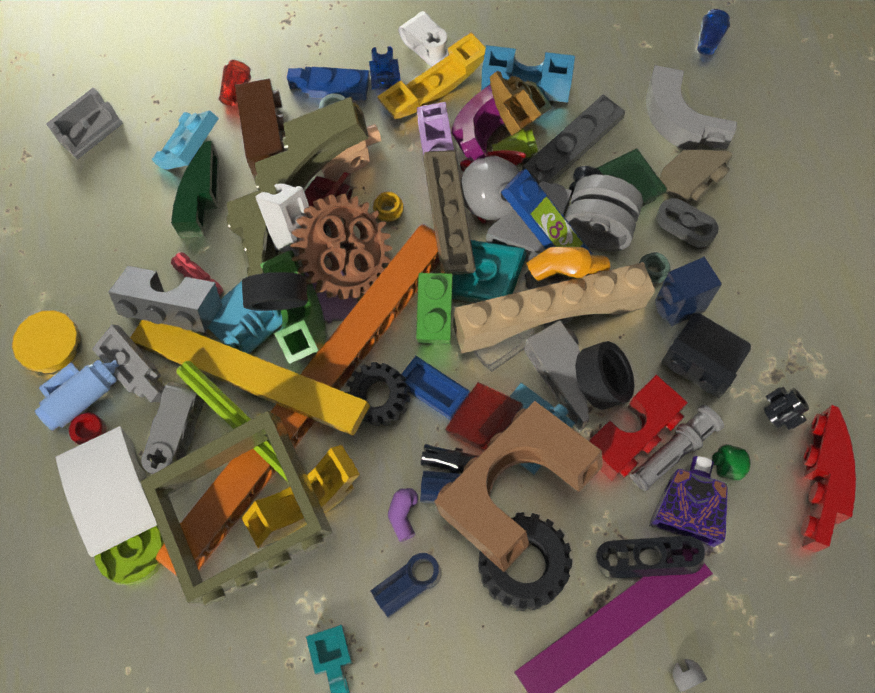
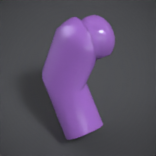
M401 488L396 491L388 510V518L399 542H404L415 536V532L407 518L410 508L418 503V494L412 488Z

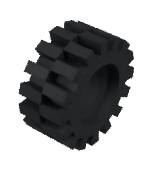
M371 362V366L366 364L360 366L362 371L357 372L355 370L351 374L355 378L353 382L347 381L346 386L350 387V391H345V393L367 401V391L376 382L386 383L390 390L387 402L379 407L370 405L362 421L376 426H380V424L386 426L391 424V420H399V414L407 411L408 408L404 406L406 402L410 403L411 398L407 395L410 387L405 382L407 381L406 378L399 371L385 363Z

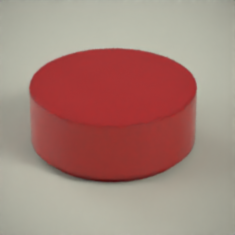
M91 412L79 414L72 420L69 426L70 438L78 445L107 432L104 420Z

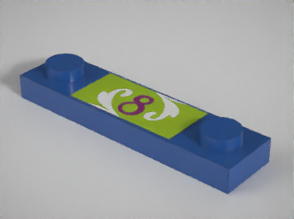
M527 169L519 172L501 191V194L545 249L558 246L583 247L589 251L590 255H593Z

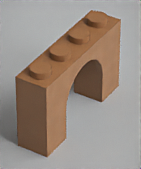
M536 401L527 409H521L513 418L512 424L503 433H497L490 440L488 448L478 458H472L465 465L463 473L453 483H447L440 490L437 499L434 501L440 515L503 572L529 546L526 530L498 508L491 500L492 487L498 476L516 464L536 463L547 467L580 492L603 467L602 450Z

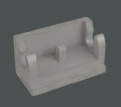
M94 88L90 89L46 123L59 143L77 160L123 124L108 101L105 103L99 92Z

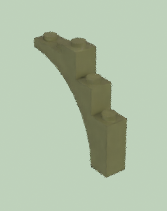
M352 97L283 123L285 131L283 144L286 151L255 163L257 176L254 179L259 191L227 202V225L233 233L243 238L242 246L247 254L249 263L247 268L248 276L264 273L260 264L278 256V250L274 248L255 196L261 192H267L272 195L278 194L274 186L275 184H286L295 188L300 186L304 189L308 182L329 161L347 148L369 138L363 111Z

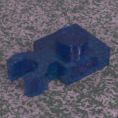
M387 46L386 54H378L376 47H373L371 50L372 61H369L372 90L389 89L400 81L398 59H393V49L391 46Z

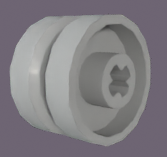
M595 174L586 176L576 183L571 205L568 207L565 219L588 248L608 252L620 251L631 244L636 228L635 222L638 220L643 205V198L641 193L632 184L620 178Z

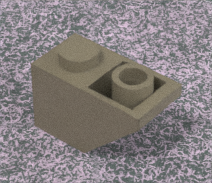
M683 150L663 168L657 185L672 198L680 199L687 204L693 199L697 202L707 193L710 188L709 185L713 181L719 183L728 174L730 168L727 166L733 154L725 150Z

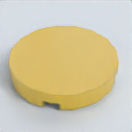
M55 310L40 311L29 316L19 325L13 336L12 349L15 358L28 370L53 373L66 367L75 358L78 343L81 342V335L78 326L66 314Z

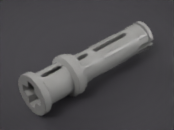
M701 405L697 409L698 413L686 424L681 423L677 426L676 435L630 474L633 482L643 491H647L661 476L678 463L682 457L691 450H700L706 438L714 431L719 432L724 428V423L720 416L710 407Z

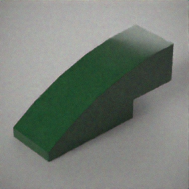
M205 141L186 168L177 189L171 224L180 238L203 237L205 235V210L217 209L219 157L212 141Z

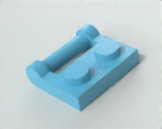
M210 110L198 114L193 113L192 115L184 112L178 120L180 124L161 151H157L152 158L153 162L166 170L188 166L219 118Z

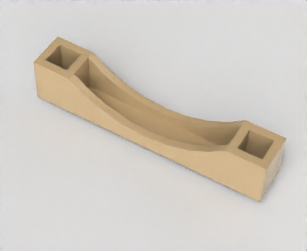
M644 262L584 276L579 279H571L456 307L452 325L461 352L466 353L494 346L520 332L559 319L587 314L617 315L645 308L654 294L655 288Z

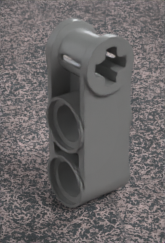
M168 382L164 387L157 415L153 419L150 435L141 458L142 466L148 473L154 474L185 457L188 447L194 437L198 416L204 405V400L188 385Z

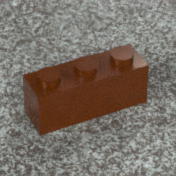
M270 78L235 85L245 156L252 175H257L256 162L286 151L282 138V132H285L283 125L285 119L283 113L278 114V108L283 107L279 89L273 90Z

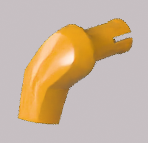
M558 246L550 247L527 262V266L537 281H541L556 273L579 279L587 274L592 275L602 271H609L610 261L606 256L590 255L589 251L583 247Z

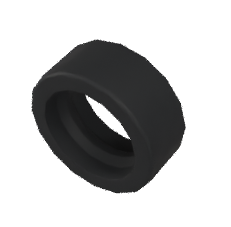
M289 272L262 273L248 276L242 279L243 307L256 311H275L302 307L308 302L306 277L302 274Z
M610 341L601 342L582 349L577 355L575 364L577 381L585 398L593 407L604 410L630 401L634 394V375L627 357L616 344Z

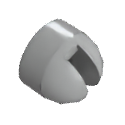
M684 659L689 669L685 672H682L678 663L673 668L674 682L680 692L707 680L700 665L693 660Z

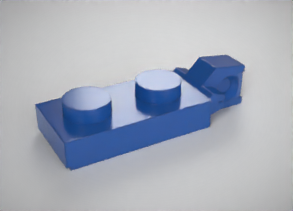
M327 67L288 68L287 81L289 88L302 90V92L308 93L311 98H324L329 94H340L345 98L352 97L356 101H365L367 98L370 78L369 70Z

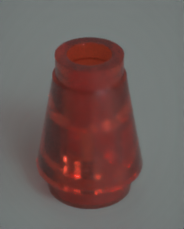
M229 60L228 65H224L218 99L221 103L231 107L236 105L235 85L247 83L251 80V69L248 65L237 60Z

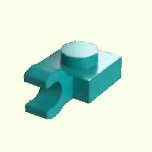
M339 625L306 636L314 673L316 675L327 673L331 693H350L343 667L353 664L344 627Z

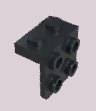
M694 313L667 351L661 363L693 382L704 391L720 399L736 378V372L750 352L751 345L746 340L704 315Z

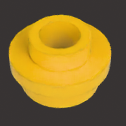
M383 192L373 202V212L378 211L377 218L383 222L395 221L403 213V202L393 192ZM388 206L393 207L391 210H383Z

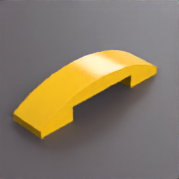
M470 32L448 48L449 55L406 85L400 80L378 95L377 98L394 119L417 112V107L433 104L467 79L484 61L486 47Z

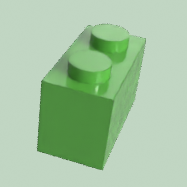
M419 273L416 330L418 343L451 344L452 274Z

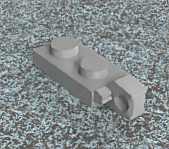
M112 324L92 350L103 363H111L113 360L117 361L119 367H115L114 375L129 393H135L142 398L145 396L151 403H161V396L165 386L158 380L161 377L160 372L157 371L156 366L119 325Z

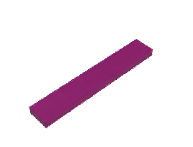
M683 549L682 556H684L685 561H692L693 555L690 553V549ZM672 556L667 559V563H672ZM704 563L701 570L694 574L641 578L514 672L527 693H554L713 573Z

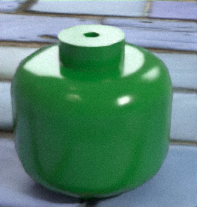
M725 444L720 446L718 452L712 455L713 465L716 466V473L721 478L742 480L749 472L751 462L749 454L745 449Z

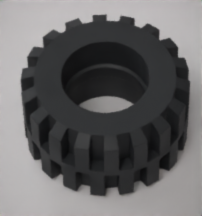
M524 512L516 513L515 517L511 519L526 530L529 544L537 547L545 559V571L537 581L521 583L512 579L506 571L503 572L479 551L478 568L484 588L488 589L489 595L494 600L497 599L502 602V606L517 608L516 611L540 609L541 606L553 601L567 584L570 577L569 571L572 568V559L569 557L571 548L569 543L565 544L563 540L564 533L561 529L556 531L552 527L554 522L548 518L544 522L539 519L540 515L532 513L531 517L524 516Z

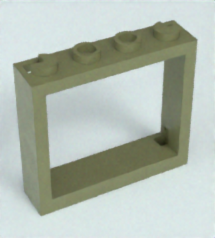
M270 411L260 414L140 481L187 603H203L206 607L215 601H221L226 597L225 592L235 586L240 589L256 582L259 579L258 573L267 568L276 570L292 561L291 555L302 549L304 552H309L318 548L317 545L324 542L323 538L333 533L281 418ZM269 440L307 525L203 582L169 494Z

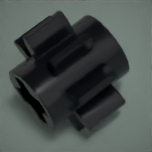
M779 387L765 396L770 403L763 407L764 412L771 423L777 428L785 425L790 430L807 421L803 413L809 410V406L804 397L795 388L787 392L784 387Z

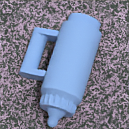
M99 359L91 365H86L81 370L72 362L39 387L46 398L39 402L40 407L34 412L50 430L54 431L59 426L63 428L110 390L111 385L117 381L114 375L115 367H119L117 361L113 360L111 363H103Z

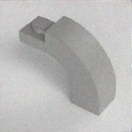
M655 65L646 96L647 113L655 129L667 141L684 150H697L699 144L708 145L712 148L727 149L736 132L737 122L706 116L691 109L681 94L684 71Z

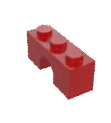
M657 374L633 397L627 407L638 417L641 425L639 431L625 432L609 421L589 440L602 450L603 467L600 471L611 481L619 474L624 478L628 476L639 464L635 458L642 451L649 454L662 441L658 435L665 428L672 431L685 417L681 411L688 402Z

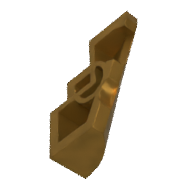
M499 71L490 76V84L496 107L512 136L552 108L535 82L528 80L525 82L516 76L505 80Z

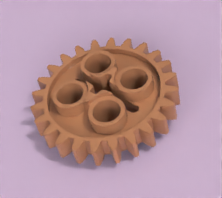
M332 194L325 197L324 200L318 199L314 201V207L309 206L305 208L304 213L307 217L302 216L296 219V222L302 228L292 231V234L299 238V242L290 244L291 248L299 250V254L294 256L292 261L302 262L303 266L298 269L297 273L307 272L309 274L306 279V285L317 282L316 293L326 290L327 298L336 297L338 294L339 300L348 299L349 296L351 299L358 298L360 293L365 294L370 285L378 278L377 276H380L384 271L382 264L391 262L388 257L384 256L385 252L392 250L391 246L384 244V240L391 237V235L381 231L386 225L385 221L376 222L375 219L379 214L378 211L368 213V202L358 206L357 196L347 200L346 194H341L337 198ZM324 223L330 227V237L324 233ZM354 225L357 226L360 231L359 239L354 234ZM325 255L331 260L332 266L330 270L324 264ZM355 257L360 261V270H357L354 265Z

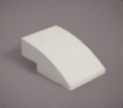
M121 426L55 457L68 505L83 543L91 557L157 525L140 482L146 478L145 472L139 466L132 440Z

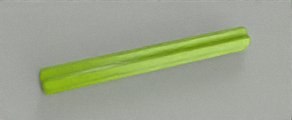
M185 361L178 367L176 372L180 378L231 428L235 429L251 420L191 361ZM267 440L254 447L253 449L287 481L270 441Z

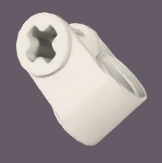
M421 11L398 28L399 35L404 44L418 54L428 65L434 66L449 55L448 49L445 46L447 43V33L427 13Z

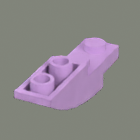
M446 102L417 107L423 155L424 152L454 150Z

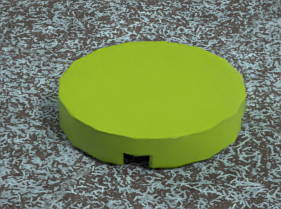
M156 525L94 556L95 564L102 575L118 584L134 585L146 581L157 573L162 564L156 560V556L164 544L158 526Z

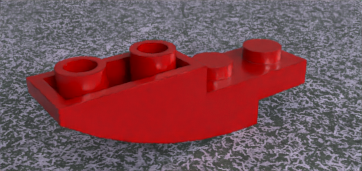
M831 405L821 414L815 415L810 428V432L814 434L812 445L807 447L802 461L804 465H807L804 477L816 481L809 493V502H812L810 515L804 518L801 526V535L804 536L802 548L813 552L830 547L835 523L839 524L852 518L854 509L856 471L852 442L839 407Z

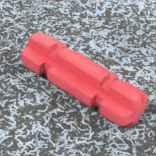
M179 252L171 259L173 267L179 273H182L184 277L215 282L219 296L222 295L223 288L214 279H211L210 275L194 261H191L185 253Z

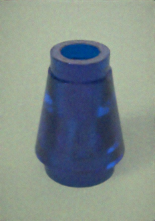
M712 9L703 16L697 51L700 54L706 56L713 55L728 31L730 17L725 11Z

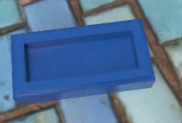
M416 355L402 372V375L407 380L405 381L406 384L410 387L409 393L449 420L454 417L470 395L468 389Z

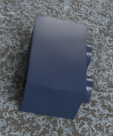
M705 256L670 271L655 299L659 315L662 318H666L671 327L690 319L694 313L701 314L705 312L722 285Z

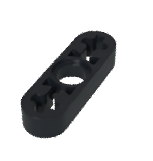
M692 536L612 540L600 545L596 558L600 572L609 578L694 574L701 570L704 565L705 549L703 544ZM651 549L657 551L661 559L655 565H646L640 560V554L645 550ZM666 549H671L672 563H667ZM683 549H690V553L693 555L692 561H685L684 556H682ZM629 551H633V566H630ZM611 553L617 554L618 561L616 566H610L608 559Z

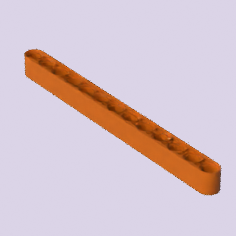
M425 224L416 229L300 375L341 390L352 376L351 374L359 367L418 291L419 273H432L440 263L435 231ZM277 404L270 411L281 418L294 448L316 422V420ZM254 449L231 460L180 523L198 570L201 569L276 473V470ZM163 544L156 556V560L176 575L166 546Z

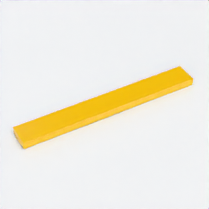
M141 320L130 337L140 348L181 365L185 361H191L205 375L352 436L355 435L370 407L368 402L180 327Z

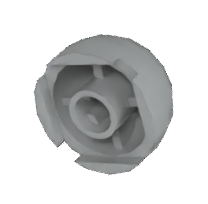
M498 156L474 160L465 169L461 178L465 207L470 213L485 220H499L501 217L512 213L514 209L501 194V191L520 171L513 163Z

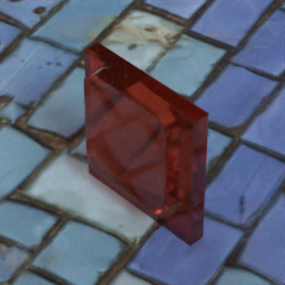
M477 382L445 430L447 433L484 452L488 448L490 440L497 433H503L512 424L513 418L523 408V404Z

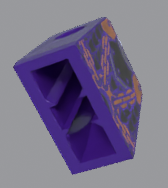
M694 456L689 471L677 469L671 475L649 526L679 536H692L701 543L716 547L725 541L728 487L726 483L710 478L714 464L712 460L701 456Z

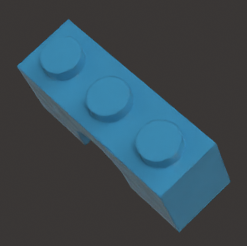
M486 45L482 66L481 91L490 85V76L499 71L505 80L516 76L525 82L527 80L535 82L547 100L568 103L575 56L545 52V59L540 65L526 66L517 61L515 57L516 49Z

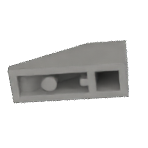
M558 321L526 339L524 352L557 401L568 410V417L575 422L574 425L580 432L585 429L589 420L587 400L579 387L576 377L575 364L577 355L580 353L579 342L575 333L570 328L566 329L562 322Z

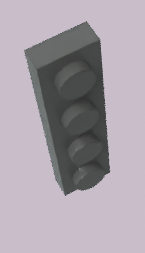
M603 94L524 164L522 171L527 169L538 184L542 181L552 184L624 118L625 110Z

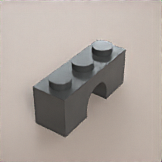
M127 266L108 292L118 315L200 332H206L222 306L215 282L185 277L177 288L164 292L157 271Z

